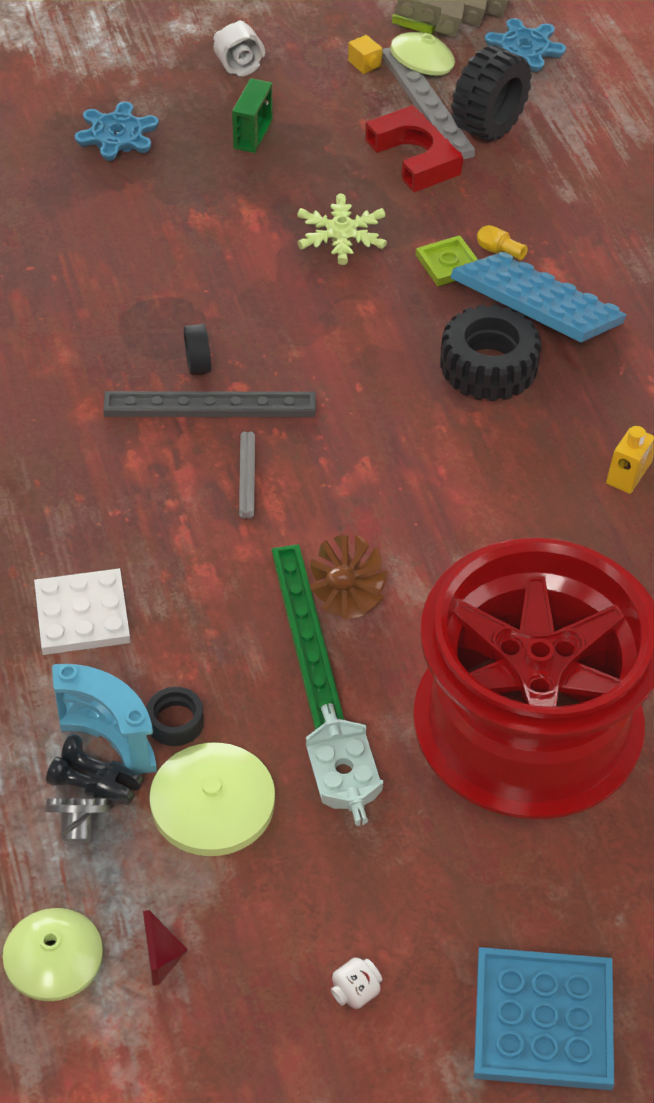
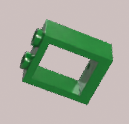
M250 78L232 110L233 149L256 153L273 121L272 82Z

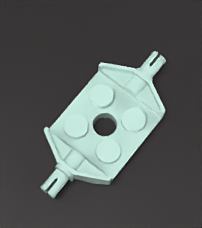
M327 704L321 707L325 723L306 737V748L322 803L333 809H348L352 811L355 825L360 826L361 822L362 825H365L368 822L364 805L373 801L383 790V780L379 778L366 736V725L337 719L334 705L328 704L327 708ZM346 764L352 768V771L347 774H341L335 768L338 765Z

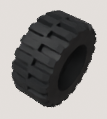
M494 45L484 47L477 51L474 57L469 59L468 65L463 68L462 75L456 82V90L453 91L452 117L458 128L485 141L500 139L504 136V133H508L511 130L512 125L516 124L519 115L522 114L525 102H527L529 97L528 92L531 90L530 80L532 79V73L525 58Z
M478 305L475 309L467 308L463 310L462 314L458 313L444 328L440 355L442 374L454 389H460L461 394L465 396L472 395L477 400L486 398L489 401H497V398L506 400L510 399L513 394L517 396L530 387L537 376L541 352L539 331L535 329L536 326L530 319L526 320L525 315L520 312L515 313L509 307L504 309L499 308V305H491V307ZM492 349L500 351L505 355L488 356L476 351Z

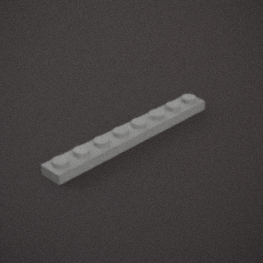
M390 48L382 49V59L414 106L462 153L463 159L474 157V147L462 130L455 124L453 117L423 74L401 64L393 56Z

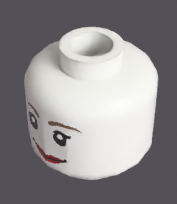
M352 958L333 973L332 981L334 987L331 989V993L341 1006L347 1003L350 1007L359 1009L379 994V983L382 981V977L369 959L363 961L360 958Z

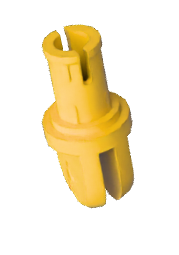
M484 226L477 233L479 245L494 254L505 252L518 258V260H522L527 253V245L510 239L508 232L495 226Z

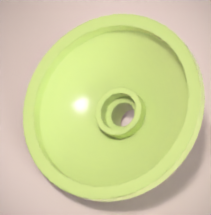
M403 33L396 36L390 46L391 53L401 64L423 74L444 75L452 71L455 64V58L451 50L441 40L428 33Z
M64 908L40 910L21 920L10 932L3 949L4 969L11 984L27 997L40 1001H58L78 994L94 980L100 970L103 959L102 940L95 925L84 915ZM48 941H56L52 946L45 945Z

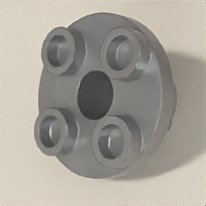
M46 798L44 812H61L60 835L63 842L83 844L91 840L92 813L109 812V805H107V799Z

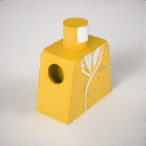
M640 426L629 428L614 451L606 484L628 494L632 493L653 461V435L646 433L645 429ZM628 462H629L630 465H631V468H630V469H624V466H625V467H628Z

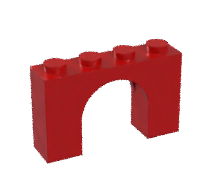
M414 105L366 122L365 141L376 153L403 144L418 145L427 150L422 154L402 161L401 179L413 192L462 174V164L464 162L462 153Z

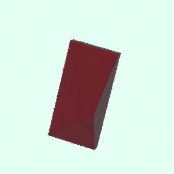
M150 910L143 911L152 984L155 986L160 985L188 949Z

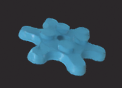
M512 18L506 22L508 32H489L485 35V42L488 46H499L525 58L531 71L538 72L543 68L545 63L542 59L543 57L559 58L566 51L564 44L548 40L555 30L551 24H541L539 27L531 29L526 28L521 20Z
M120 102L117 104L116 110L109 114H103L96 109H88L83 113V118L92 127L88 130L77 132L75 140L80 146L97 145L100 148L102 157L107 161L114 160L120 150L129 152L134 149L140 153H146L151 147V140L142 134L156 130L159 120L152 115L141 118L133 116V105L130 102Z

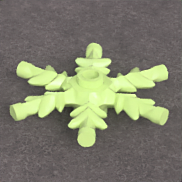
M338 194L336 196L337 204L330 205L335 211L331 212L334 216L332 220H328L326 214L322 217L316 210L314 214H311L301 208L297 214L298 218L307 219L305 221L306 224L316 225L317 228L327 227V230H316V233L305 234L307 239L298 240V246L301 250L311 244H314L317 248L323 240L327 243L328 238H332L334 242L332 246H336L332 250V254L338 253V263L345 265L348 262L347 253L353 254V250L349 247L352 246L351 238H356L357 243L362 241L366 247H370V244H373L383 249L386 246V240L377 239L379 234L367 233L368 230H357V227L367 228V225L377 224L378 221L376 219L384 218L385 212L382 208L371 214L366 210L361 217L356 215L355 220H352L348 217L351 212H347L352 205L345 204L346 197L344 194Z

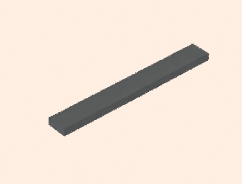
M105 391L103 412L104 417H315V392Z

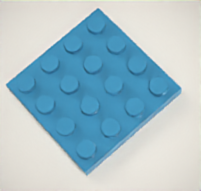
M479 947L473 1079L613 1090L612 958Z

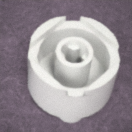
M244 21L230 24L214 35V52L228 73L246 76L258 69L261 58L265 56V48L253 29Z

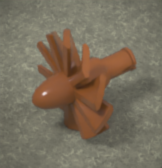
M338 535L333 539L342 552L341 561L337 558L329 542L325 540L320 546L318 556L332 562L335 567L332 568L315 559H311L310 567L315 581L326 579L310 584L311 590L324 602L322 608L325 611L342 616V619H353L368 615L369 611L379 605L385 597L381 592L388 578V570L375 574L376 571H382L380 550L375 547L366 562H360L369 545L362 536L355 535V555L352 560L348 553L349 535Z

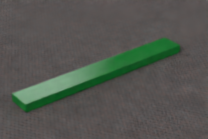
M296 544L271 548L314 730H316L325 723L323 712L321 711L323 705L327 704L328 708V704H333L337 719L344 720L300 546Z

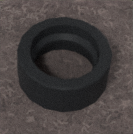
M205 324L184 326V343L190 374L211 372V355Z
M167 687L155 693L146 706L152 724L153 733L151 736L161 744L183 746L194 741L204 727L203 703L199 696L190 689ZM171 706H182L193 712V718L187 724L179 727H169L161 724L157 720V715L163 709Z

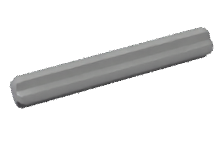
M244 431L240 436L239 516L242 519H251L254 516L255 434L251 431Z

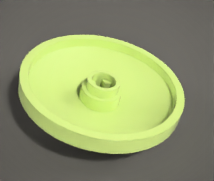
M225 743L198 744L176 753L158 770L150 790L151 814L162 836L177 848L201 856L226 855L247 847L266 830L274 813L275 788L269 771L252 753Z

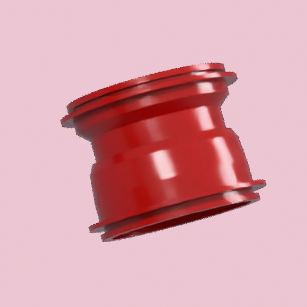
M522 538L502 541L477 549L450 566L429 592L421 617V646L428 668L417 688L413 720L417 742L427 763L435 774L459 796L479 807L501 815L525 819H551L582 812L606 800L631 775L643 747L645 719L642 703L654 689L653 598L629 571L612 559L585 546L558 539ZM494 660V663L469 673L467 671L482 662ZM513 691H521L523 703L508 699L502 695ZM558 692L581 703L557 706Z

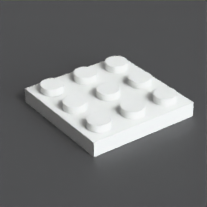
M120 568L34 580L43 655L131 643Z

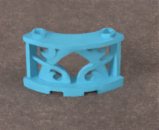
M54 664L52 666L53 687L61 732H82L98 738L102 736L111 743V747L118 753L123 764L129 769L134 770L138 774L157 772L155 756L147 739V735L153 733L152 724L147 709L138 695L123 681L102 670L76 664Z

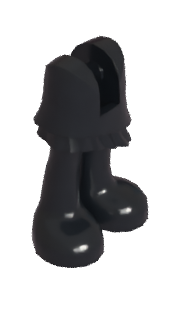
M74 733L69 734L66 738L61 758L57 756L53 759L46 775L47 784L80 787L85 789L84 794L87 796L93 795L95 799H107L122 805L131 804L134 799V794L131 790H139L144 781L140 774L129 769L122 762L117 763L113 760L108 763L84 753L83 741L79 735ZM73 768L81 769L90 772L94 775L89 776L77 770H74Z

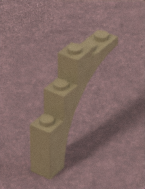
M398 0L394 14L436 26V32L456 37L461 23L480 27L484 13L503 18L509 0Z

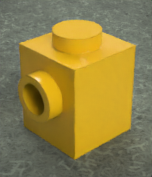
M364 35L348 42V61L359 71L365 74L381 67L382 47L369 36Z

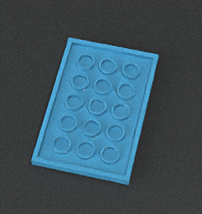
M499 252L498 254L453 268L450 277L579 342L588 340L623 324L627 315L619 311L620 308L616 305L604 304L598 301V297L595 295L577 291L574 285L561 283L555 280L552 274L540 273L534 270V266L531 264L515 261L512 255L505 252Z

